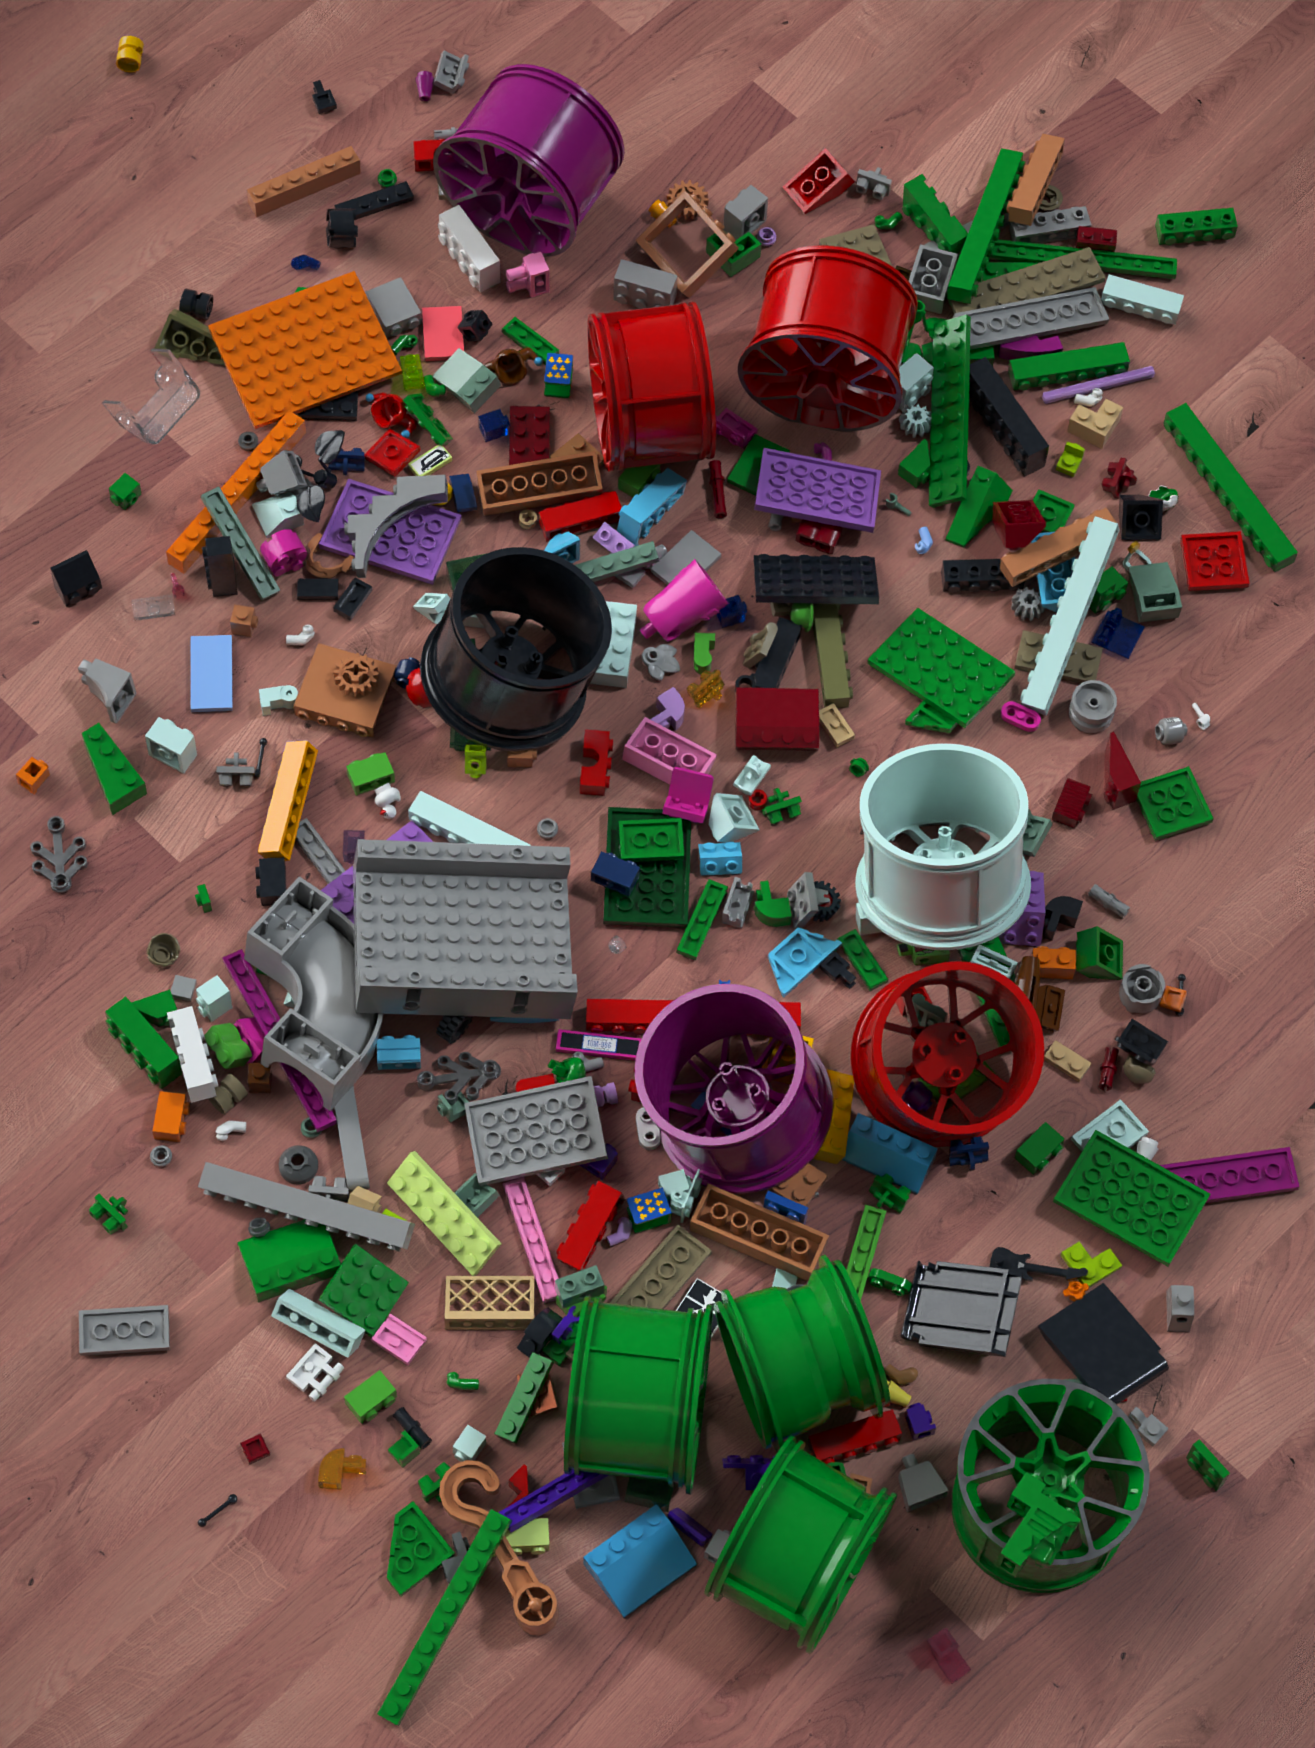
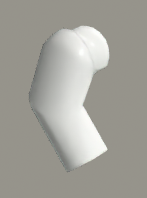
M1094 388L1088 396L1076 394L1074 403L1092 407L1101 401L1103 392L1099 388Z
M303 626V631L299 635H287L286 645L307 644L314 637L313 626Z

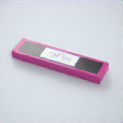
M558 1029L556 1052L571 1054L582 1052L583 1055L635 1061L641 1038Z

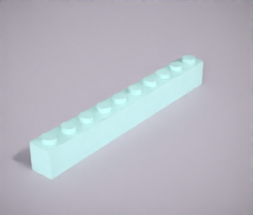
M1095 516L1093 522L1088 524L1086 530L1087 538L1082 540L1079 552L1081 553L1079 558L1073 562L1071 578L1068 577L1065 582L1064 589L1066 591L1064 596H1060L1057 603L1059 609L1057 614H1053L1051 618L1050 632L1046 633L1043 638L1042 644L1044 647L1042 652H1038L1035 659L1037 665L1034 671L1031 670L1028 676L1029 685L1027 689L1022 691L1020 697L1023 706L1046 716L1048 714L1120 531L1118 523Z

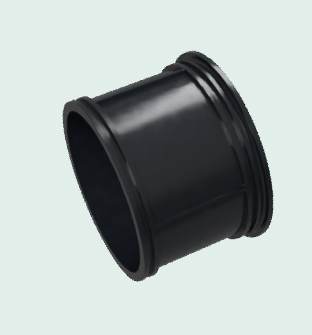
M511 547L495 550L481 556L471 563L460 576L441 621L432 629L423 646L420 659V675L430 704L437 714L460 735L492 749L529 751L554 743L567 734L579 719L585 705L587 688L609 648L612 623L607 603L595 583L581 569L553 553L534 548ZM505 611L519 614L520 617L515 625L508 626L503 634L490 612ZM474 614L490 636V639L479 650L469 638L463 624L467 617ZM526 620L536 621L543 626L542 629L544 631L547 629L556 637V642L543 654L538 652L530 641L518 636V631ZM565 648L570 658L573 672L548 666L545 663L559 650Z

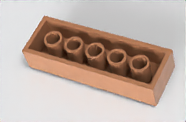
M596 451L476 471L484 516L576 501L603 493Z
M711 1184L707 1185L690 1221V1231L782 1269L806 1281L809 1280L812 1271L816 1270L819 1264V1256L823 1255L829 1239V1235Z

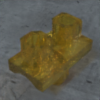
M717 669L713 672L705 670L700 676L701 683L699 685L691 683L687 687L688 695L693 698L695 706L700 708L712 698L717 701L722 698L720 691L725 684L721 679V671Z

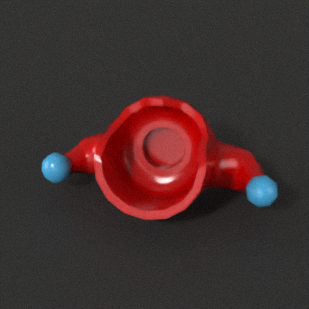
M384 392L374 395L368 393L366 395L368 402L375 400L372 403L371 412L378 426L388 428L397 424L402 425L406 428L401 433L405 438H408L410 433L416 429L417 421L407 413L406 404L400 396Z

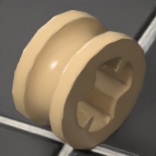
M529 509L523 510L519 515V525L524 529L535 527L537 523L536 513ZM527 517H531V520L525 522V519H527Z

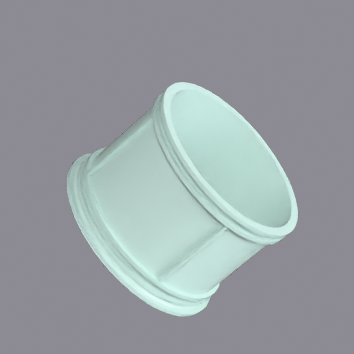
M929 744L902 751L888 758L871 773L863 786L860 796V821L864 832V855L858 865L855 882L857 899L867 918L879 930L893 939L911 946L932 950H955L983 944L1001 935L1017 922L1030 898L1031 876L1023 856V835L1028 821V796L1024 784L1015 771L1001 759L980 749L958 744ZM929 825H949V827H940L938 830L939 838L932 840L919 828ZM968 827L975 829L977 833H986L990 835V840L974 855L967 845L954 839L960 828ZM905 833L919 846L913 854H910L888 841H894L897 834Z

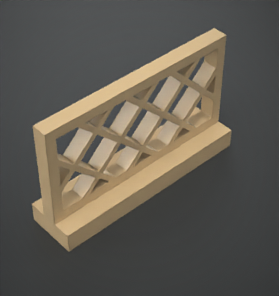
M446 1276L445 1330H526L534 1319V1276ZM450 1283H460L464 1288L456 1294L450 1288ZM476 1283H482L486 1286L479 1294L472 1288ZM498 1283H504L508 1286L503 1293H499L494 1287ZM520 1283H530V1288L524 1294L516 1288ZM467 1291L475 1296L469 1303H466L461 1298ZM489 1291L497 1296L491 1303L483 1298ZM511 1291L519 1296L513 1303L505 1298ZM456 1300L464 1306L460 1311H450V1305ZM479 1300L486 1307L482 1311H475L471 1306ZM500 1300L508 1306L504 1311H497L494 1308ZM524 1300L530 1306V1311H520L516 1306Z

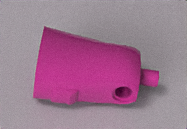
M694 559L659 594L644 606L643 611L650 622L642 627L640 632L648 639L658 631L669 642L702 620H710L729 603L703 567Z

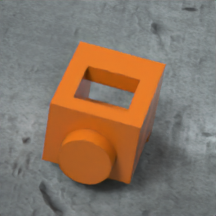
M31 757L16 774L18 784L35 795L37 789L50 775L48 765L40 759L36 760Z

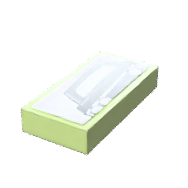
M438 444L410 462L408 468L415 476L431 475L451 462L452 456L443 446Z

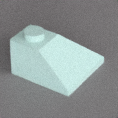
M291 492L276 495L252 504V508L266 538L271 537V535L278 531L294 529L304 525V517L297 509V498Z
M716 793L713 796L708 825L717 842H733L760 830L742 795Z

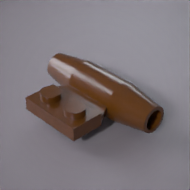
M1024 956L1014 983L1030 1000L1038 1015L1041 1027L1053 1032L1059 1031L1065 990L1049 984L1040 986V960L1036 957Z

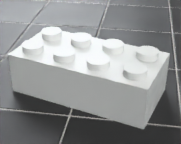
M457 205L439 214V240L442 245L447 246L452 259L458 261L460 270L468 275L471 285L476 287L481 293L500 283V260L461 206Z

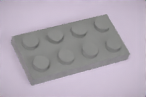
M168 1305L79 1311L80 1356L170 1350Z

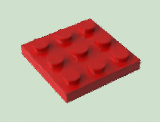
M1241 531L1181 535L1180 541L1188 591L1249 587L1250 583Z

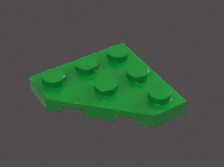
M414 1501L395 1514L387 1570L388 1582L399 1596L402 1597L441 1567V1561L455 1556V1552Z

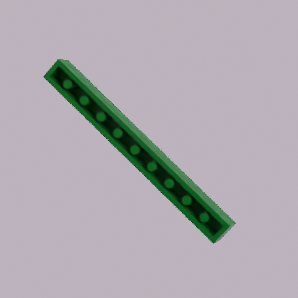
M1001 148L949 282L948 299L971 304L973 296H977L979 290L978 283H982L984 277L983 270L984 268L987 269L989 264L988 256L993 254L994 241H998L1000 234L999 227H1003L1005 222L1004 214L1007 213L1008 202L1010 199L1012 200L1015 186H1018L1021 176L1020 172L1023 173L1026 161H1023V152Z
M1187 403L1166 412L1164 419L1165 429L1173 435L1176 444L1185 451L1187 459L1193 462L1199 475L1208 482L1210 490L1216 493L1222 506L1226 507L1230 512L1231 518L1240 525L1243 534L1251 540L1254 549L1263 556L1266 565L1271 567L1274 572H1277L1294 563L1298 554L1295 547Z

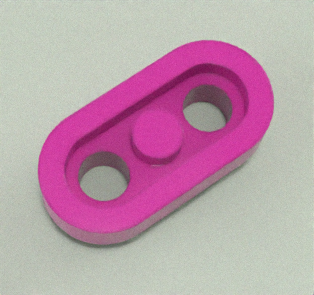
M1013 701L1006 702L1002 706L1001 718L1005 722L1027 732H1033L1039 728L1041 717L1036 711Z

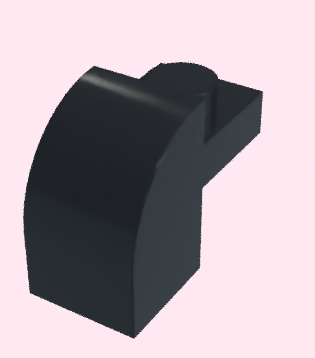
M1059 896L1048 902L1045 907L1046 920L1043 926V930H1046L1045 939L1053 940L1058 923L1075 928L1083 901L1068 896Z
M549 1307L542 1310L524 1331L525 1335L517 1349L529 1358L532 1352L540 1355L548 1341L552 1340L551 1334L563 1318Z

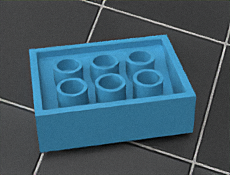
M657 1504L583 1557V1565L623 1618L697 1565L675 1528Z

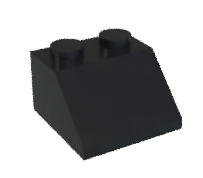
M87 550L50 568L54 588L65 606L76 604L82 598L94 595L102 589L100 577Z

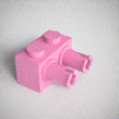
M542 252L528 254L523 257L522 266L506 270L508 279L506 287L509 293L526 289L532 298L549 292V268Z

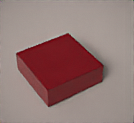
M261 1434L240 1443L249 1464L270 1456V1452Z

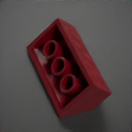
M1033 500L993 502V526L1004 547L1008 548V550L1017 551L1020 548L1027 547L1046 527V522Z

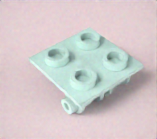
M700 1169L697 1170L688 1193L674 1190L671 1194V1212L681 1216V1223H683L685 1216L689 1218L693 1209L694 1198H697L700 1193L702 1178L699 1177Z

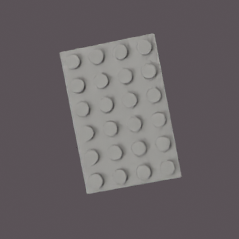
M592 1076L464 1103L479 1186L608 1159Z

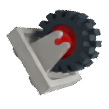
M804 872L787 892L791 907V920H793V926L796 929L798 927L803 928L812 917H814L813 921L818 919L820 922L829 920L841 906L839 905L841 899H837L840 894L839 892H834L836 888L833 887L831 889L830 883L824 885V881L814 882L813 872Z

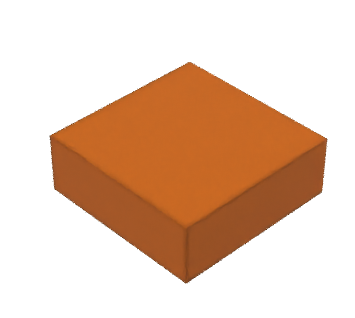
M1166 985L1159 1004L1160 1007L1181 1012L1187 991Z

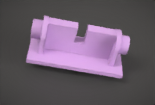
M606 522L601 525L593 536V539L611 553L635 546Z

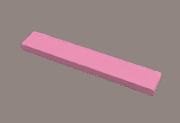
M521 1177L505 1182L503 1187L542 1302L545 1304L554 1301L557 1297L555 1280L559 1278L525 1179Z

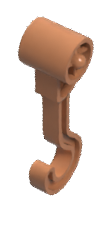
M466 1460L453 1465L446 1471L440 1482L439 1495L444 1510L451 1518L480 1529L489 1512L480 1507L461 1502L458 1498V1491L465 1483L476 1482L483 1487L488 1495H496L499 1493L501 1485L497 1475L489 1466L479 1461ZM504 1535L494 1554L504 1570L502 1581L514 1601L513 1608L518 1625L524 1632L530 1635L540 1636L546 1634L555 1627L559 1617L555 1594L548 1586L539 1583L528 1562L518 1559Z

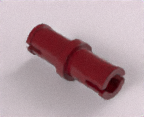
M1110 1046L1105 1048L1104 1061L1100 1065L1101 1077L1098 1087L1102 1090L1105 1089L1106 1084V1091L1112 1089L1113 1077L1117 1072L1116 1061L1119 1050L1113 1047L1111 1054Z

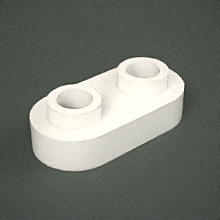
M643 1107L636 1113L639 1144L646 1150H654L660 1144V1129L651 1118H643L644 1115H648ZM650 1134L653 1135L654 1138L647 1139L646 1136Z

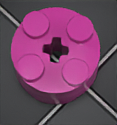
M291 529L278 531L271 535L272 540L269 542L265 540L262 543L260 552L275 576H281L290 570L297 571L303 567L302 562L307 557V550L295 531L292 532Z

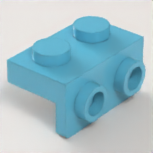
M740 842L698 844L701 875L742 873Z

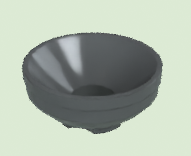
M295 1145L289 1147L282 1153L279 1160L281 1176L292 1184L298 1185L309 1182L318 1171L317 1156L306 1146ZM296 1155L304 1158V1162L300 1166H295L291 1162L292 1158Z

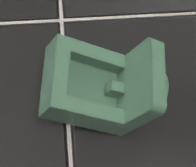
M461 1091L455 1104H449L441 1094L438 1096L437 1109L442 1117L445 1116L449 1122H452L466 1114L464 1103L469 1101Z

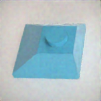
M568 531L563 534H557L549 541L544 551L574 563L580 560V539Z

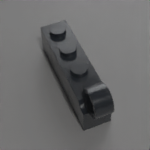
M779 617L776 624L778 630L767 656L756 663L755 668L757 670L755 674L751 673L750 676L742 675L737 678L735 693L736 687H739L741 684H749L752 688H779L800 639L802 625Z

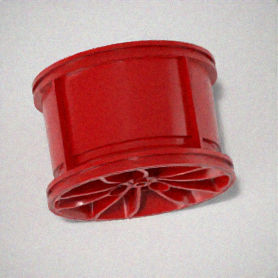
M689 302L688 305L680 303L678 305L619 312L598 313L597 317L594 313L589 314L587 337L591 388L599 442L607 471H614V468L619 471L624 468L697 459L700 461L704 460L705 457L713 459L716 451L714 389L704 325L696 302Z

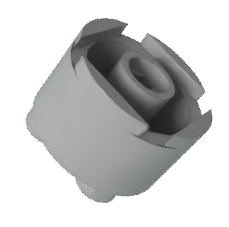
M1138 964L1132 966L1125 973L1119 989V997L1126 1010L1131 1013H1148L1156 1009L1165 989L1164 978L1158 970L1152 969L1149 965Z

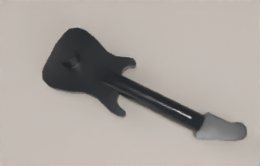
M1003 1247L994 1249L990 1261V1267L1009 1269L1023 1273L1022 1279L1028 1282H1032L1033 1277H1030L1027 1272L1066 1278V1281L1084 1278L1088 1275L1086 1268L1076 1269L1068 1267V1269L1026 1263L1027 1259L1031 1258L1030 1254H1015Z

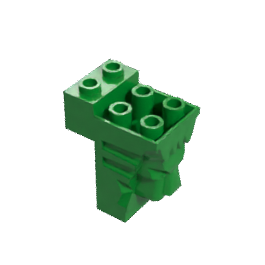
M1028 1472L1024 1474L1012 1492L1006 1506L1024 1519L1001 1551L996 1563L998 1567L1015 1578L1022 1571L1026 1563L1038 1569L1050 1568L1056 1553L1060 1551L1063 1543L1066 1544L1081 1520L1073 1509L1069 1507L1065 1509L1050 1494L1044 1495L1043 1491L1046 1484L1043 1483V1479L1034 1473L1029 1474Z

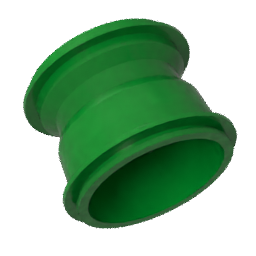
M826 1255L819 1256V1269L812 1271L807 1285L790 1291L783 1287L774 1286L736 1298L732 1297L728 1289L721 1291L722 1302L714 1303L717 1324L743 1403L764 1449L771 1448L773 1445L778 1453L784 1444L783 1441L787 1440L791 1435L795 1437L824 1424L831 1416V1411L848 1405L861 1412L870 1410L876 1419L883 1417V1407L889 1406L891 1402L885 1371L861 1301L840 1260L837 1259L831 1262Z

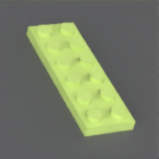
M416 1151L410 1152L387 1184L472 1276L477 1275L500 1247V1241Z

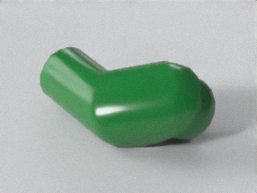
M895 212L889 219L878 215L874 219L875 226L879 229H893L903 219V216L899 212Z
M401 335L391 346L394 355L396 356L401 349L416 346L418 339L415 335Z
M432 375L423 377L428 395L435 397L445 395V386L435 384Z
M457 1372L447 1374L446 1383L451 1388L461 1390L479 1389L478 1379H460Z

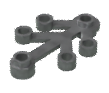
M53 816L48 820L47 825L50 833L53 834L54 854L44 848L43 844L39 841L33 842L30 848L33 855H40L53 864L56 868V873L46 868L41 860L34 861L32 869L35 874H42L51 881L50 885L53 891L65 893L72 886L71 878L79 870L85 869L88 863L86 857L80 855L75 858L74 864L66 872L64 871V865L77 851H82L86 848V842L83 837H76L73 840V844L63 853L61 833L65 830V823L61 817ZM56 825L60 826L58 829H53ZM77 842H83L81 846L76 845ZM37 846L41 847V849L38 851L34 850V848ZM81 860L84 861L82 865L77 864ZM41 865V869H35L36 866ZM59 882H65L64 885L58 886Z
M469 1052L460 1053V1065L450 1060L448 1056L443 1055L437 1060L439 1069H449L455 1073L434 1076L429 1071H423L417 1076L419 1088L424 1091L431 1090L434 1085L456 1082L451 1089L445 1092L447 1102L455 1104L458 1101L460 1091L473 1078L478 1079L473 1086L467 1087L466 1097L469 1100L478 1099L479 1090L488 1080L497 1079L501 1074V1068L496 1061L486 1060L482 1062L472 1057ZM471 1065L476 1069L469 1070L465 1067Z

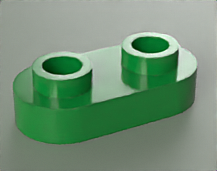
M872 1268L868 1275V1280L872 1286L876 1288L884 1287L891 1290L897 1296L909 1294L912 1286L911 1282L907 1279L881 1269Z

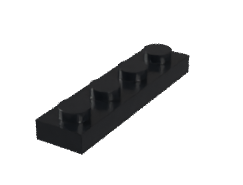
M407 181L334 206L335 209H356L357 220L414 201V195Z

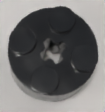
M327 209L326 238L329 248L356 247V237H358V226L354 225L356 209Z

